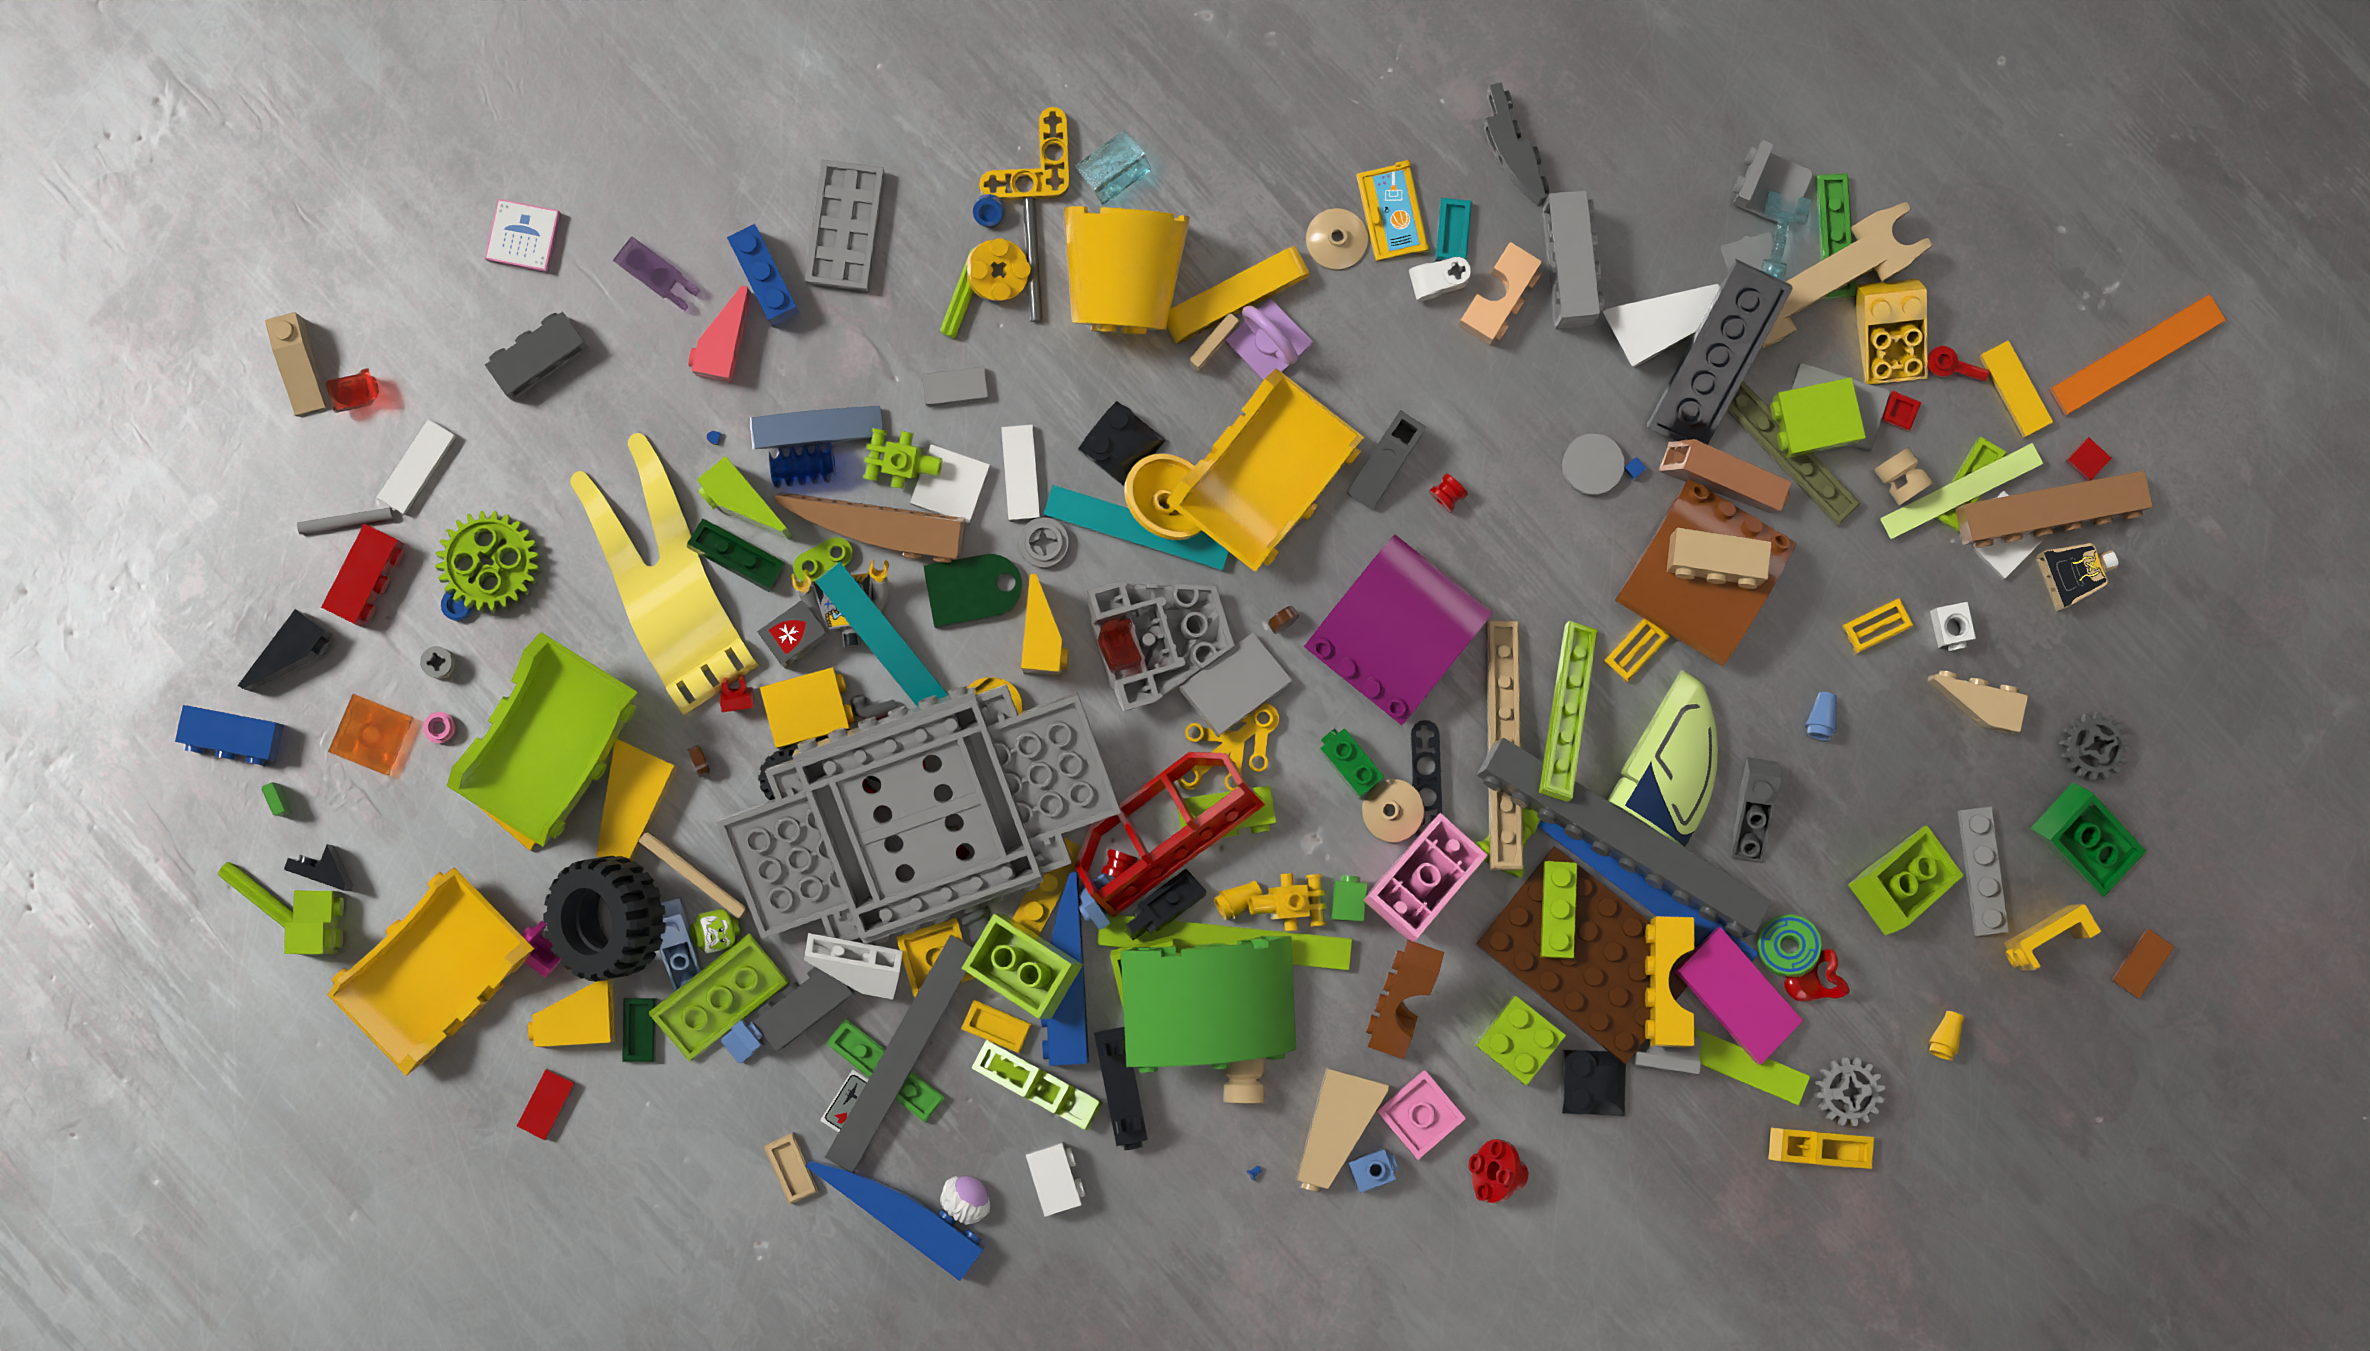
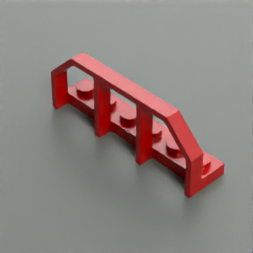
M1188 752L1119 804L1120 814L1094 822L1088 827L1075 863V868L1089 895L1112 917H1115L1264 807L1265 804L1262 798L1245 781L1235 762L1227 753ZM1195 766L1227 767L1238 787L1194 819L1174 782ZM1167 788L1187 825L1149 853L1129 815ZM1122 822L1141 859L1098 890L1089 874L1090 866L1101 836Z

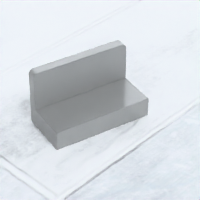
M1694 1037V1046L1679 1048L1650 1047V1039H1646L1634 1055L1633 1066L1697 1076L1700 1073L1701 1061H1699L1702 1040L1699 1037Z

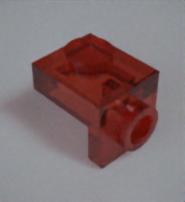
M368 368L361 369L356 375L331 379L325 383L334 413L370 406L379 393L377 380L374 376L370 375Z
M1119 619L1111 620L1104 624L1100 630L1097 643L1111 673L1138 666L1142 661V657L1130 633L1133 625L1130 619L1122 621Z

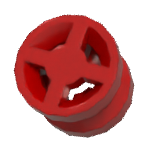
M1448 473L1442 477V482L1438 486H1433L1428 491L1432 498L1449 513L1455 509V503L1458 500H1464L1468 496L1465 488Z
M1109 848L1107 853L1109 860L1107 865L1103 866L1101 873L1116 878L1135 864L1138 858Z

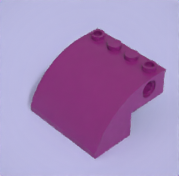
M1394 534L1303 647L1402 726L1493 612Z

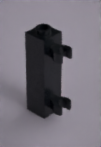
M1119 1027L1094 1032L1116 1146L1123 1145L1124 1151L1143 1147L1142 1141L1148 1140L1134 1067H1126L1125 1028Z

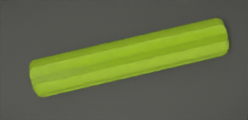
M967 260L940 328V332L950 338L957 336L973 294V290L967 280Z
M226 862L218 872L219 877L283 928H285V922H293L292 910L233 863Z

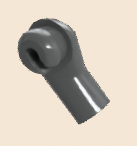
M863 694L853 696L850 699L852 713L865 719L876 717V720L889 717L888 712L897 708L893 699L875 705L868 704L867 697Z

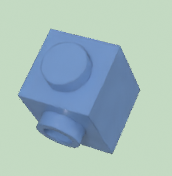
M1384 1148L1347 1161L1360 1193L1396 1180L1393 1172L1399 1170L1393 1153L1386 1154Z

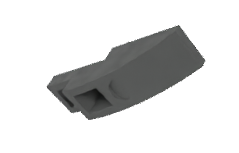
M1502 82L1492 84L1488 88L1487 96L1493 116L1487 117L1483 124L1488 142L1496 159L1513 184L1537 206L1543 205L1547 198L1546 194H1549V185L1546 176H1540L1538 165L1541 164V157L1538 147H1532L1530 138L1518 141V138H1521V131L1518 121H1512L1509 109L1513 108L1510 92L1509 90L1504 91Z

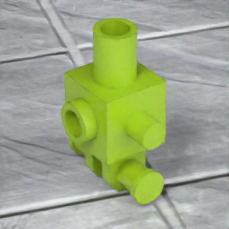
M872 428L871 444L867 443L866 449L870 450V455L864 458L867 467L863 478L878 481L879 465L882 466V473L893 475L891 487L903 489L905 477L918 478L919 473L939 477L943 459L922 454L924 447L912 445L914 433L901 431L899 442L887 441L886 446H883L887 430ZM881 452H884L883 459H880Z

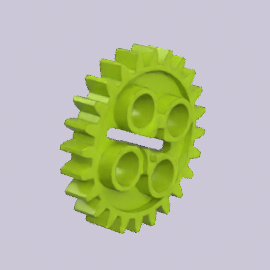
M482 510L479 513L478 520H474L469 513L467 514L468 523L465 525L457 519L456 525L458 530L456 532L448 528L446 529L451 537L450 540L440 539L439 541L445 548V551L436 552V556L444 560V562L436 564L435 568L438 571H445L438 579L441 583L449 582L444 588L446 593L449 594L456 591L453 597L456 603L465 598L464 606L466 609H470L476 603L477 610L482 613L485 605H488L492 613H495L496 604L501 603L506 610L508 609L507 600L510 598L518 604L519 598L517 593L519 591L523 594H529L524 586L525 583L535 584L536 582L529 575L530 572L539 571V567L531 563V561H535L540 557L538 553L530 552L537 545L534 540L526 541L531 535L529 530L526 529L519 532L522 526L519 520L510 525V516L506 514L500 521L496 511H493L490 519H488ZM482 534L493 535V541L488 546L483 547L477 544ZM502 540H506V544L498 549L499 543ZM513 552L518 554V559L513 565L507 566L502 564V559L507 553ZM484 557L487 559L492 558L494 563L492 566L488 564L483 565L481 560ZM471 558L473 559V565L470 569L466 571L458 570L457 566L461 559ZM478 573L476 580L473 583H469V579ZM487 577H496L498 583L495 588L491 590L482 588V583Z

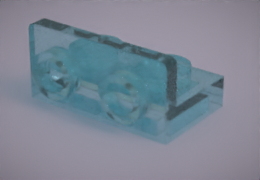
M1125 130L1074 166L1078 174L1094 191L1102 205L1116 198L1122 191L1136 181L1141 180L1152 169L1144 152Z

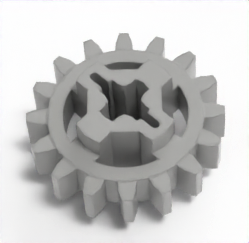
M1842 1057L1840 1066L1836 1061L1829 1062L1832 1070L1821 1069L1820 1072L1825 1078L1823 1081H1815V1084L1821 1087V1092L1815 1093L1814 1097L1823 1099V1102L1818 1106L1819 1110L1828 1109L1829 1112L1826 1118L1833 1120L1838 1116V1124L1843 1126L1847 1119H1849L1851 1126L1858 1125V1118L1865 1123L1870 1122L1868 1113L1878 1115L1879 1111L1875 1104L1876 1102L1884 1103L1885 1099L1878 1096V1092L1885 1090V1086L1877 1085L1876 1083L1880 1079L1881 1074H1871L1870 1071L1873 1065L1870 1063L1861 1067L1860 1058H1855L1852 1065L1848 1057ZM1854 1071L1864 1076L1868 1083L1862 1084L1858 1081ZM1839 1074V1081L1834 1087H1830L1832 1080ZM1849 1086L1856 1089V1093L1851 1094V1100L1849 1096H1844L1843 1090L1848 1089ZM1866 1096H1869L1866 1105L1861 1109L1860 1103ZM1831 1100L1841 1102L1845 1113L1837 1109Z

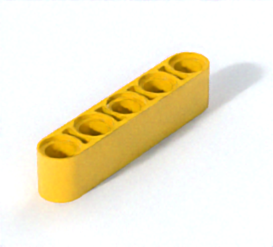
M1296 246L1289 247L1171 308L1166 327L1175 344H1180L1221 323L1228 314L1231 313L1235 316L1242 312L1244 307L1254 306L1302 281L1310 275V272Z

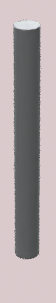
M1026 197L1023 198L1026 259L1031 268L1028 275L1030 321L1040 322L1043 321L1035 198Z

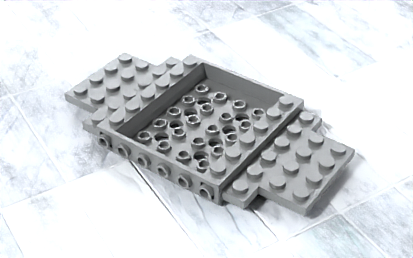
M1007 684L977 694L975 686L967 689L966 685H962L949 690V696L937 699L936 696H930L920 700L918 707L907 710L906 706H902L889 711V717L877 721L876 717H871L860 721L858 728L846 731L845 727L828 733L827 739L817 742L815 738H811L797 745L798 749L792 755V760L765 770L775 797L774 800L725 816L716 821L761 939L821 918L828 937L848 941L861 938L864 944L872 942L873 945L888 941L891 938L890 935L902 931L903 934H909L920 929V924L932 921L933 924L943 922L951 917L950 914L962 910V913H969L980 908V903L992 900V903L1003 901L1010 897L1009 893L1020 889L1022 892L1032 891L1040 886V882L1044 881V873L1071 864L1072 860L1062 833L1121 813L1078 692L1017 713ZM926 756H938L942 762L941 768L936 772L927 771L923 766V760ZM868 776L877 777L881 782L880 790L876 793H868L863 788V780ZM946 784L952 789L953 795L951 799L942 802L935 798L934 789L938 785ZM881 805L889 807L892 811L891 820L885 823L878 822L874 817V810ZM948 815H960L964 821L963 827L958 831L949 830L945 825V819ZM897 835L901 837L904 843L903 848L898 852L889 851L885 846V840L888 836ZM962 843L972 845L975 850L974 856L969 860H961L956 854V848ZM907 864L914 869L915 875L911 880L901 881L898 879L896 869L900 865Z

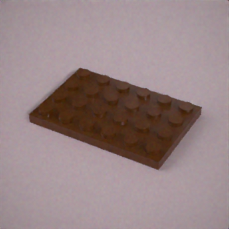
M1554 846L1475 945L1625 1065L1646 1040L1645 1023L1646 1020H1650V1007H1646L1645 992L1646 988H1651V975H1646L1645 961L1646 956H1651V943H1646L1645 930L1646 925L1651 924V922L1577 864L1574 958L1540 957L1544 862L1575 863ZM1689 953L1681 955L1674 962L1669 973V989L1675 1001L1687 988V985L1674 970L1690 955Z

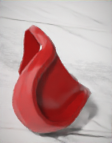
M1833 949L1821 950L1819 962L1812 971L1801 977L1792 978V976H1785L1784 987L1787 993L1794 1000L1800 1002L1814 1001L1821 998L1837 999L1850 993L1847 982L1836 975L1838 958ZM1829 962L1826 977L1836 987L1829 989L1821 983L1818 976L1820 963Z

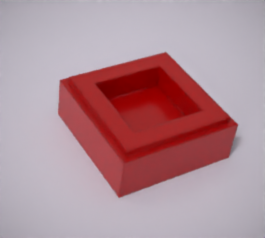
M1891 391L1881 421L1909 432L1922 402L1896 391Z
M2088 437L2068 457L2066 462L2084 479L2091 481L2112 457Z

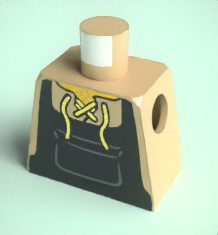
M2093 543L2047 550L2036 555L2056 611L2069 607L2106 586L2108 580L2105 572L2119 566L2118 559L2113 550L2097 554Z

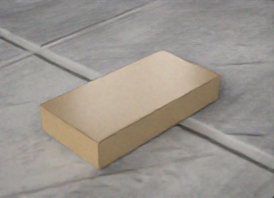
M1228 314L1192 355L1190 366L1194 370L1199 372L1223 345L1225 339L1239 326V320L1234 315Z
M794 1132L763 1146L789 1204L819 1191L810 1169L806 1167V1159Z

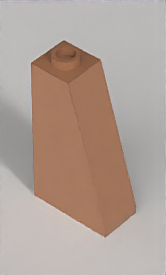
M1695 439L1669 442L1659 468L1661 473L1685 482L1690 478L1698 484L1704 485L1712 492L1766 512L1781 511L1790 497V491L1788 490L1791 481Z

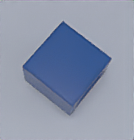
M1637 457L1624 467V470L1633 480L1647 469Z

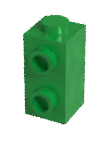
M1334 728L1321 739L1324 745L1319 751L1358 799L1384 778V775L1345 728L1339 733Z

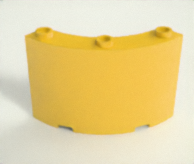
M1277 368L1263 380L1243 407L1242 411L1246 415L1241 414L1232 426H1228L1214 443L1204 460L1201 459L1166 501L1254 572L1263 563L1269 566L1280 553L1276 548L1302 517L1308 520L1318 508V505L1314 502L1345 463L1351 465L1359 456L1362 450L1358 446L1365 438Z
M455 867L445 875L442 872L436 874L427 883L428 891L402 921L398 919L392 923L385 931L387 936L351 969L343 968L332 978L331 981L334 984L327 994L405 1076H408L437 1051L435 1048L447 1037L446 1033L453 1037L504 986L503 979L511 973H515L534 950Z

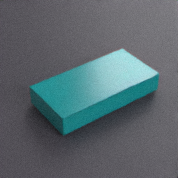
M1440 199L1435 261H1442L1452 257H1461L1467 261L1472 200Z

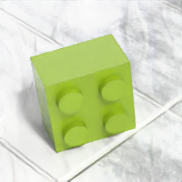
M1512 995L1473 1045L1521 1084L1527 1086L1566 1035L1516 995Z

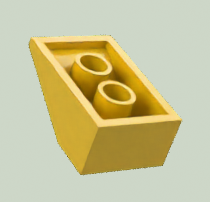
M1030 573L1021 669L1023 674L1061 677L1062 670H1068L1069 651L1068 648H1064L1062 638L1037 574Z

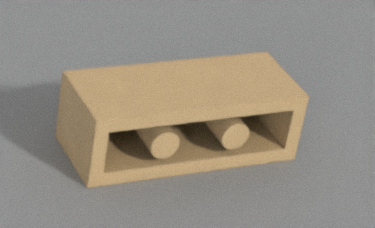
M1676 528L1670 535L1666 572L1675 573V576L1681 579H1694V576L1707 578L1706 581L1713 584H1725L1726 581L1738 583V586L1741 588L1755 589L1768 579L1771 542Z

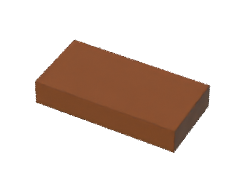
M2145 929L2111 978V981L2136 999H2140L2175 947L2152 930Z

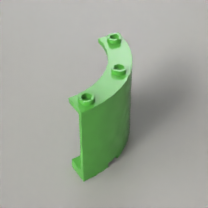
M1260 936L1239 940L1236 945L1225 943L1195 945V948L1181 949V952L1177 953L1176 946L1133 947L1121 951L1126 1067H1138L1139 1072L1144 1073L1156 1072L1158 1067L1210 1064L1212 1069H1225L1230 1067V1062L1265 1057L1269 1060L1284 1059L1285 1053L1296 1050L1291 936Z

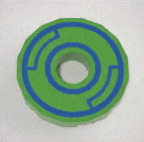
M1792 914L1778 916L1769 921L1761 930L1758 940L1759 958L1764 966L1775 975L1782 977L1792 976V978L1801 977L1812 971L1819 962L1822 950L1821 937L1814 924L1804 917ZM1787 939H1792L1798 943L1799 949L1791 954L1785 953L1781 949V943Z

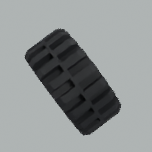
M606 856L577 861L559 872L558 878L552 882L549 888L551 894H547L544 903L547 906V912L543 914L544 923H547L548 931H545L547 940H551L553 945L551 950L554 956L560 957V963L567 970H572L571 973L573 975L594 982L629 976L642 971L655 958L656 953L654 951H659L663 942L661 934H664L666 929V923L663 922V915L666 914L665 905H661L660 897L662 895L659 888L653 885L655 880L648 872L643 873L644 868L635 861L631 862L630 859L623 856ZM600 897L606 902L611 914L612 930L609 940L603 934L598 921Z

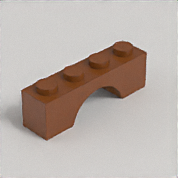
M1407 940L1403 952L1397 950L1391 967L1395 969V972H1388L1383 986V990L1387 991L1386 995L1379 994L1374 1012H1377L1378 1015L1371 1014L1365 1033L1371 1034L1367 1047L1404 1059L1414 1034L1418 1016L1412 1013L1403 1001L1412 996H1430L1440 972L1444 956L1443 951L1412 942L1411 940Z

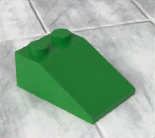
M2074 782L2030 828L2052 852L2102 897H2105L2146 852L2094 793Z

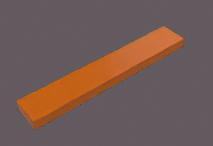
M2209 294L2053 386L2049 391L2066 416L2223 323L2226 319Z

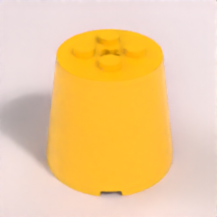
M1085 206L1064 207L1072 323L1091 325V331L1115 332L1117 327L1121 328L1122 334L1134 335L1146 334L1147 330H1166L1190 217L1179 215V218H1174V213L1138 209L1100 207V213L1088 212V207Z

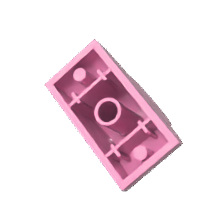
M1439 813L1377 881L1363 901L1405 939L1414 942L1487 857V854L1445 816Z

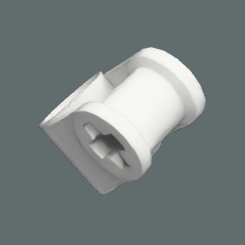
M1452 257L1435 263H1426L1409 270L1417 301L1430 300L1442 294L1463 289L1468 284L1471 273L1469 263L1461 257ZM1452 268H1457L1458 272H1463L1461 273V279L1456 280L1454 275L1449 276Z

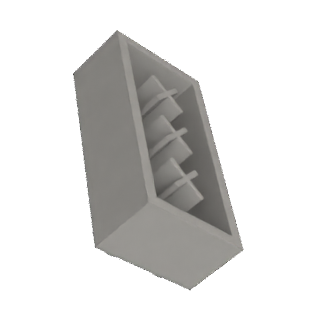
M1587 190L1550 193L1543 206L1555 329L1592 326L1598 316H1600V311L1604 310L1603 292L1597 291V280L1601 279L1600 262L1594 261V249L1598 247L1596 230H1591L1590 224L1591 218H1594L1593 199H1588Z

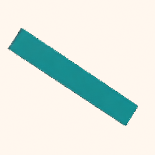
M1052 485L1043 513L1044 516L1219 571H1223L1229 552L1203 531L1194 537L1183 540L1159 537L1141 526L1133 517L1129 508L1056 485Z
M840 561L815 580L825 595L917 707L919 706L918 702L924 698L936 696L937 699L949 696Z

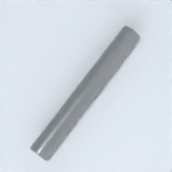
M389 507L297 522V529L301 535L362 525L364 523L369 524L393 520L394 516L392 508Z

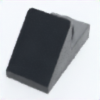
M326 845L319 866H316L318 860L301 854L298 859H287L284 870L343 891H351L353 887L334 845Z

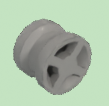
M433 646L423 652L420 665L426 675L436 679H446L455 672L457 661L451 651L440 646Z

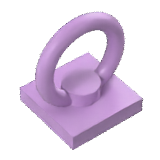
M1271 298L1258 309L1253 306L1244 307L1242 316L1245 322L1225 339V343L1262 381L1275 368L1283 373L1290 365L1295 364L1298 358L1313 344V341Z

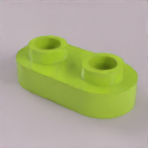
M830 538L797 556L793 564L794 574L801 582L804 581L806 577L803 566L806 562H813L814 570L809 572L812 584V581L818 579L839 561L846 568L852 562L853 549L849 542L843 538ZM835 547L842 549V555L839 558L831 556V551Z

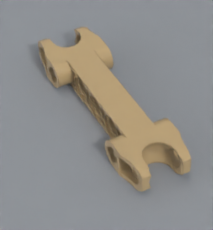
M1904 202L1888 209L1879 210L1851 227L1857 239L1856 242L1787 280L1786 282L1791 284L1793 289L1761 348L1770 347L1797 331L1790 317L1825 298L1831 291L1841 289L1874 269L1881 281H1886L1907 269L1915 259L1929 250L1933 245L1928 238L1912 245H1903L1897 242L1893 236V224L1911 210L1908 203Z

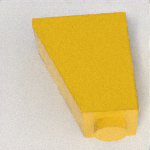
M613 979L594 982L533 1014V1021L528 1022V1038L530 1041H533L534 1047L615 1042Z

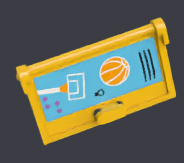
M1410 160L1396 162L1393 166L1356 174L1375 261L1430 251L1412 177Z

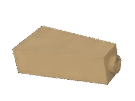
M1326 1068L1296 1178L1298 1181L1303 1182L1301 1188L1319 1193L1321 1187L1329 1189L1387 1094L1389 1085Z

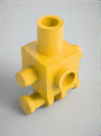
M1293 873L1280 874L1281 887L1268 888V894L1249 896L1248 907L1251 915L1270 913L1271 920L1284 919L1285 931L1298 930L1297 918L1309 917L1310 910L1312 922L1310 927L1326 925L1323 909H1327L1326 903L1322 904L1321 896H1325V890H1321L1322 874L1306 875L1309 891L1307 885L1294 886Z

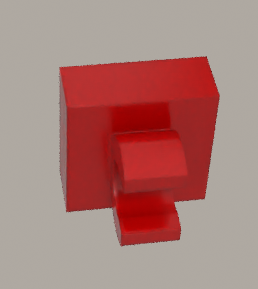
M744 676L739 677L740 687L737 689H732L729 686L727 678L723 679L719 700L722 713L753 708L755 699L753 687L746 688L747 681Z

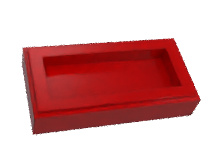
M545 1069L517 1127L544 1141L547 1140L575 1082L549 1069Z

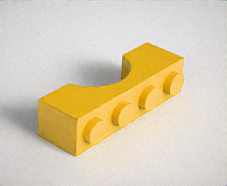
M1656 916L1651 919V924L1646 925L1645 930L1646 943H1651V956H1646L1645 961L1646 975H1651V988H1646L1645 1004L1646 1007H1650V1020H1646L1645 1037L1650 1039V1047L1689 1048L1694 1046V1013L1685 1010L1674 1000L1669 989L1668 980L1674 962L1681 955L1694 950V917Z

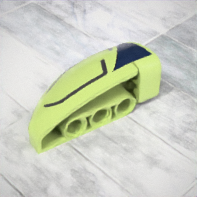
M1684 670L1680 671L1620 773L1624 777L1618 780L1607 799L1610 803L1686 848L1706 812L1717 772L1718 744L1716 724L1706 688L1699 679Z

